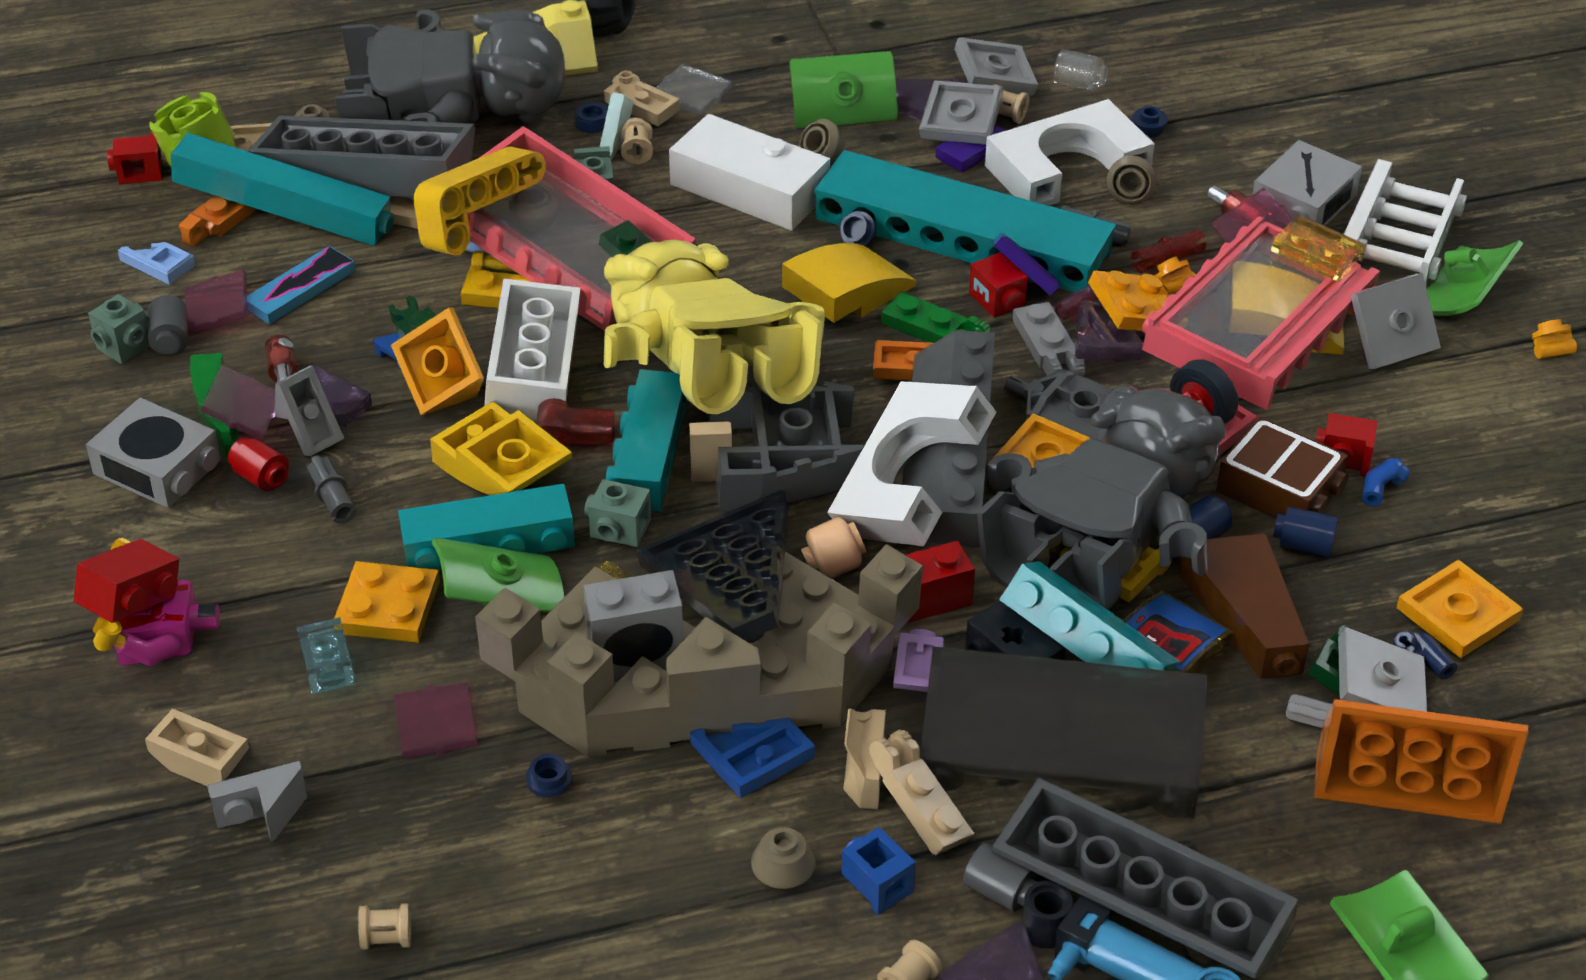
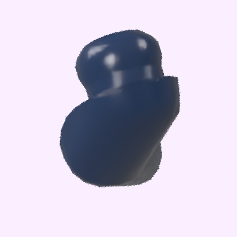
M1408 630L1400 631L1395 635L1393 645L1424 656V663L1428 664L1440 679L1449 678L1457 670L1458 666L1432 636L1413 633Z

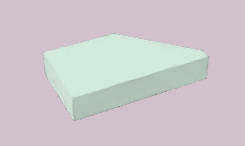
M614 92L610 97L600 147L610 146L611 159H613L623 142L621 127L630 119L634 103L626 95Z

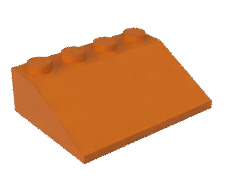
M1334 699L1322 727L1318 746L1314 798L1501 824L1528 735V725Z

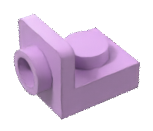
M925 629L910 630V634L900 633L893 682L894 688L938 693L941 660L944 650L943 637H936L934 632Z

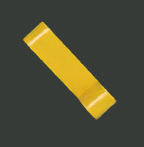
M505 147L420 183L414 193V207L421 244L429 250L454 256L464 253L470 242L467 214L539 183L544 177L546 170L544 157L535 151Z

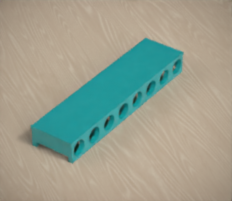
M843 150L814 189V194H816L817 220L840 226L842 220L853 212L862 211L869 215L873 213L876 218L875 236L969 263H974L1000 253L993 245V241L1001 232H1004L1038 263L1043 260L1047 263V271L1059 282L1058 288L1086 295L1089 291L1088 281L1093 271H1097L1104 258L1110 256L1113 233L1116 229V224L847 150ZM831 199L840 204L842 208L841 213L834 214L826 209V205ZM907 223L910 230L902 233L895 230L892 225L897 226ZM941 232L944 240L934 242L926 235H934ZM975 241L978 245V250L969 252L963 249L960 244L965 245ZM1079 269L1084 278L1081 281H1072L1065 274L1074 273Z

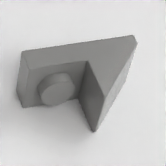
M308 366L275 383V415L277 418L289 420L305 456H312L344 439L313 366Z
M299 761L207 785L218 829L264 816L271 842L278 837L307 798Z

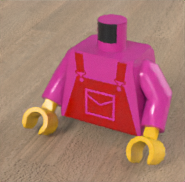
M118 538L113 543L111 550L128 544L130 541ZM178 579L175 597L114 623L99 617L92 629L96 634L93 643L97 650L105 652L111 650L114 646L119 665L142 663L147 666H154L168 658L185 656L192 652L195 630L219 629V606L217 603L196 604L192 583L187 580Z

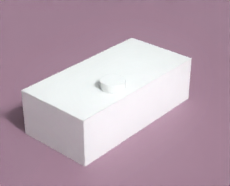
M707 114L669 149L670 185L792 231L816 207L814 189L830 169V158Z
M503 279L486 378L485 405L494 401L510 415L519 410L533 422L563 425L577 327L580 288Z

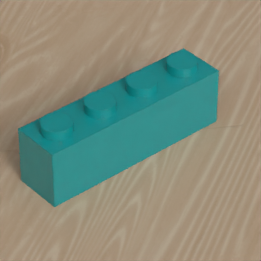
M640 369L636 385H630L628 389L627 407L629 411L622 412L620 421V434L622 438H615L613 446V462H615V465L608 466L606 480L650 489L651 511L662 512L688 400L681 391L679 374Z
M564 484L398 510L407 567L442 569L438 553L432 545L433 538L536 554L575 547L573 517Z
M1040 561L1023 563L1000 598L1001 602L1140 702L1157 698L1180 663L1178 659Z

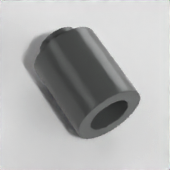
M171 295L159 296L151 301L148 307V343L153 350L161 354L180 352L185 348L188 341L187 306L178 297Z
M983 843L974 852L963 877V884L1013 912L1018 911L1023 906L1027 889L1038 881H1036L1037 873L992 852V845L988 843Z

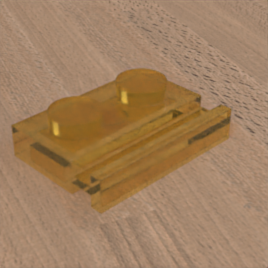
M1298 215L1294 223L1291 222L1274 238L1271 251L1340 282L1356 265L1357 260L1363 258L1367 245Z

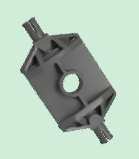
M1064 369L1039 380L1034 379L1031 383L1016 378L1013 375L1007 378L1004 390L1021 396L1027 401L1026 420L1034 413L1090 438L1103 440L1107 430L1094 427L1091 424V417L1099 410L1105 396L1113 389ZM1085 403H1089V404H1091L1092 406H1081V405H1084Z

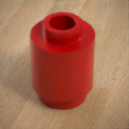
M244 437L232 445L228 454V462L236 474L265 492L280 487L286 481L289 470V461L286 456L257 438L249 439Z

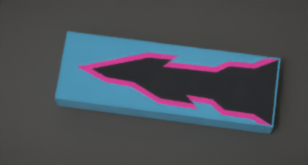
M329 245L244 297V307L270 325L356 271L354 260Z

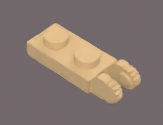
M898 730L890 734V738L887 740L885 737L870 742L871 745H869L868 750L871 761H874L875 767L884 778L882 780L931 853L938 855L967 842L974 832L922 758L920 759L919 745L915 740H912V735H909L904 730Z

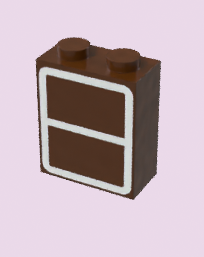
M1259 417L1221 460L1216 491L1276 519L1278 513L1286 514L1288 506L1325 513L1332 496H1339L1348 482L1349 474L1345 473L1348 455Z

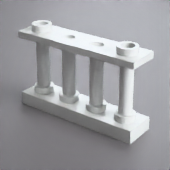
M1378 159L1341 239L1338 254L1350 259L1353 264H1355L1356 260L1362 262L1364 258L1423 273L1425 284L1427 285L1429 279L1436 280L1442 260L1438 256L1454 217H1461L1467 200V196L1461 194L1464 180L1457 178L1451 194L1446 195L1395 182V178L1390 177L1392 162ZM1393 196L1444 210L1440 216L1387 203L1386 199H1390ZM1382 217L1434 229L1435 232L1432 237L1377 223V219L1381 220ZM1374 237L1426 250V254L1422 258L1370 245L1368 240H1372Z

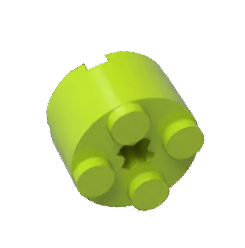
M200 92L201 98L190 100L188 95L182 96L164 105L154 114L157 121L155 124L150 122L149 126L170 166L172 151L187 133L236 148L234 133L214 94Z

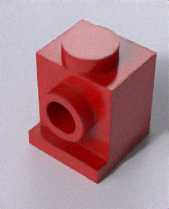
M150 131L149 136L113 139V149H107V161L109 170H116L119 185L162 181L163 157L161 148L152 131Z
M1329 413L1326 429H1317L1315 441L1348 455L1345 468L1360 470V476L1365 477L1370 469L1378 421Z

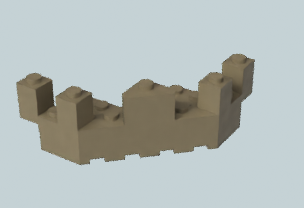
M886 544L860 572L858 595L785 552L777 628L764 633V636L758 641L748 643L707 617L696 628L682 620L683 642L666 659V670L642 656L616 682H614L612 654L587 639L583 585L616 580L595 566L542 621L541 611L538 607L505 587L475 616L480 658L515 681L519 713L587 757L607 755L606 750L633 747L634 752L670 747V742L690 740V732L695 729L704 728L705 735L732 732L733 724L749 722L761 724L767 720L789 718L797 727L822 724V729L840 727L847 719L848 709L855 710L891 669L894 636L919 609L923 565Z

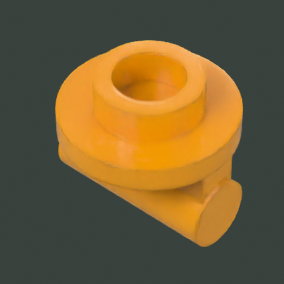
M1177 256L1159 264L1157 266L1159 273L1154 276L1161 280L1163 287L1170 295L1176 294L1182 288L1186 279L1189 276L1194 277L1196 274L1191 271L1187 259L1179 261Z
M1561 319L1540 323L1537 325L1538 331L1531 334L1535 344L1534 354L1537 359L1573 354L1577 351V343L1572 336L1571 325H1562Z

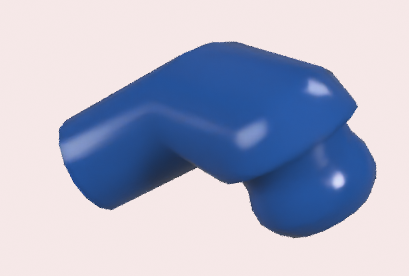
M1388 458L1367 472L1362 501L1372 507L1380 505L1383 500L1385 485L1389 481L1394 485H1401V480L1406 482L1410 475L1409 468L1402 464L1401 459Z

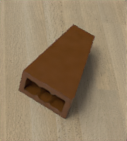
M1266 533L1207 539L1208 569L1202 576L1193 571L1192 558L1180 557L1178 571L1180 578L1215 622L1227 630L1224 633L1261 679L1280 676L1287 677L1304 673L1309 642Z

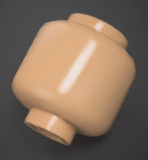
M840 517L809 529L806 533L808 546L801 549L807 565L816 570L819 569L821 573L831 579L858 568L862 563L861 555L867 553L854 522L847 524Z

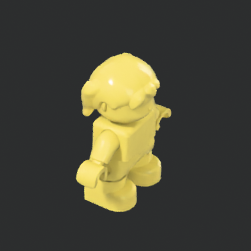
M675 239L649 242L636 248L628 255L616 254L607 260L604 267L605 279L611 285V300L617 324L610 325L605 329L603 365L605 368H611L616 366L617 361L638 360L639 364L647 365L649 350H651L671 371L680 375L681 391L687 400L707 414H720L729 411L739 402L745 392L748 366H753L754 380L761 391L780 404H792L805 398L816 385L820 368L821 342L824 333V309L817 304L807 302H781L754 294L731 279H718L719 270L727 268L729 259L715 245L703 243L696 246L689 242Z

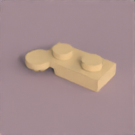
M631 71L620 72L613 78V84L604 90L605 103L609 104L613 92L624 94L634 101L631 114L656 126H660L680 111L679 98L641 82L639 77Z

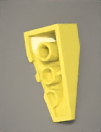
M568 0L559 4H551L532 12L543 18L545 27L559 40L565 58V76L598 72L591 19L585 0ZM488 32L474 37L477 54H479L482 39Z

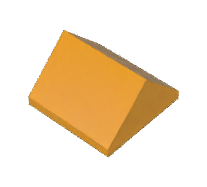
M449 307L391 344L420 415H426L477 397L484 377L454 308Z

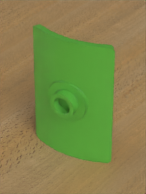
M890 51L790 60L789 67L796 128H806L818 119H828L835 125L894 121L897 119L893 56Z
M1518 240L1510 245L1496 249H1474L1459 246L1457 250L1447 251L1444 256L1445 266L1437 275L1436 280H1433L1427 288L1433 315H1457L1477 307L1524 243Z
M433 538L432 545L436 549L441 562L444 595L447 598L483 603L485 607L506 587L538 607L541 612L548 613L564 598L563 585L558 568L547 555Z
M1407 870L1399 872L1374 887L1350 895L1333 897L1330 901L1331 907L1385 980H1488L1489 978L1486 970Z

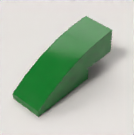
M222 353L190 355V374L202 425L216 431L220 454L228 462L229 451L238 440L241 404L236 379H227Z

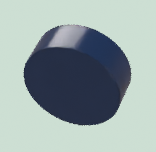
M600 103L581 105L575 111L576 127L585 133L602 132L608 107Z

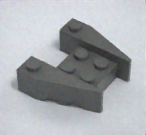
M748 366L747 384L739 402L729 411L720 414H708L709 422L729 421L731 422V429L752 428L754 446L718 447L716 489L719 512L732 511L780 490L785 492L788 504L839 491L864 448V445H841L838 428L851 427L854 387L825 381L823 387L815 385L810 394L801 401L792 404H780L760 390L754 380L753 367Z

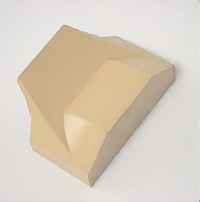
M173 708L145 738L148 752L169 771L205 786L225 781L249 749L247 738Z
M851 708L848 709L844 742L847 750L843 789L859 808L878 810L881 774L875 767L874 761H871L868 750L869 745H871L870 742L877 738L885 737L886 710L871 709L864 713Z

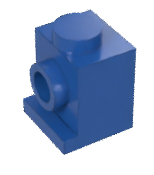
M880 827L864 837L854 838L842 850V875L872 903V910L877 915H880L914 892L916 862Z

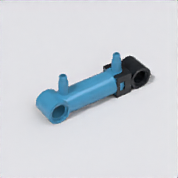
M1054 881L1034 883L1025 893L1021 924L1022 934L1026 941L1033 946L1042 949L1055 948L1054 957L1056 958L1052 963L1053 966L1048 971V976L1051 980H1062L1065 975L1070 973L1073 967L1085 972L1090 964L1119 980H1240L1231 970L1222 967L1204 969L1110 920L1111 909L1083 895L1079 897L1072 907V895L1069 890Z

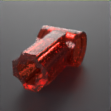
M555 398L547 399L538 406L536 424L565 447L569 443L614 444L615 410L572 408L567 402Z

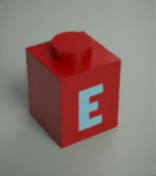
M1000 252L971 263L969 294L995 318L1011 312L1015 308L1025 306L1028 276Z

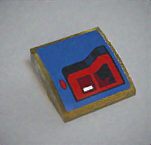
M1160 591L1144 601L1123 620L1180 661L1169 678L1178 684L1201 673L1206 658L1227 647L1234 632L1164 591Z

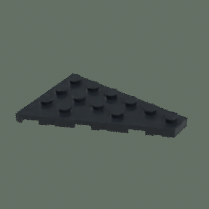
M780 490L636 550L640 565L651 574L673 570L682 600L704 618H709L748 643L758 641L764 636V633L777 628L779 622L789 511L785 492Z

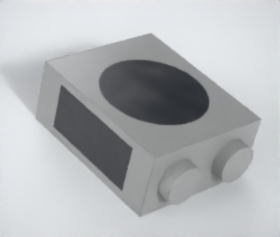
M1298 140L1254 181L1251 205L1266 213V217L1314 237L1357 196L1362 166Z
M143 398L137 399L86 443L94 475L167 508L171 507L181 496L185 495L192 486L209 471L213 470L221 461L216 431Z
M670 570L583 585L587 639L612 654L614 682L619 681L642 656L666 670V659L683 642L682 603L674 571Z

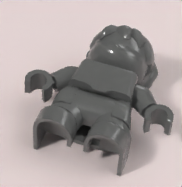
M421 9L416 13L418 30L393 25L379 28L373 23L341 26L350 76L344 77L346 90H343V95L335 96L339 118L470 124L479 119L480 97L484 96L487 107L495 115L507 117L519 114L523 115L518 116L523 122L536 123L554 105L563 89L565 58L562 46L554 34L545 27L543 18L527 10H505L490 14H475L472 17V23L480 30L488 32L482 39L479 54L476 53L474 37L471 32L467 30L450 31L441 28L439 15L432 10Z
M1130 384L1120 385L1105 396L1099 410L1091 417V424L1094 427L1107 430L1103 440L1090 438L1071 454H1060L1035 461L1034 468H1031V464L1026 457L1015 453L998 455L989 461L987 467L989 490L998 493L977 512L980 549L985 567L1005 587H1008L1023 563L1040 561L1049 567V551L1058 545H1063L1071 550L1064 553L1050 569L1109 610L1120 598L1121 580L1131 568L1139 563L1142 552L1146 550L1158 534L1160 536V567L1170 566L1172 558L1182 556L1192 558V569L1199 576L1204 575L1208 569L1206 532L1199 525L1192 523L1189 505L1183 498L1186 495H1194L1198 491L1201 482H1205L1213 473L1219 453V442L1225 438L1226 427L1220 416H1212L1201 403L1189 396L1164 388H1148L1139 391ZM1012 488V493L1002 492V490Z

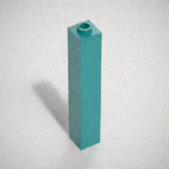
M187 133L171 153L172 182L373 246L377 244L383 234L390 232L393 225L394 214L390 212L391 197L191 133Z

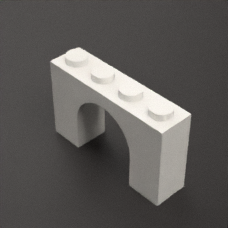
M1107 99L988 136L985 166L1013 196L1049 206L1060 202L1062 172L1047 156L1060 152L1083 153L1099 160L1108 170L1118 159L1126 156L1141 157L1152 165L1154 143Z
M901 381L827 513L832 519L840 517L847 524L854 522L861 539L924 546L942 511L922 487L893 484L898 470L915 452L934 443L950 442L979 445L996 414L995 409L977 386Z

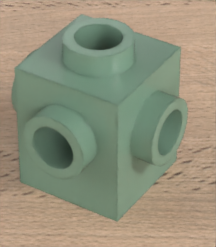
M117 294L88 313L92 328L90 335L96 344V348L120 364H124L150 346L148 343V316L138 303H132Z
M602 479L595 494H590L585 503L584 517L589 519L590 537L638 547L651 521L650 489Z

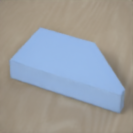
M167 242L151 244V249L132 250L129 246L117 250L120 261L169 285L196 266L194 255Z

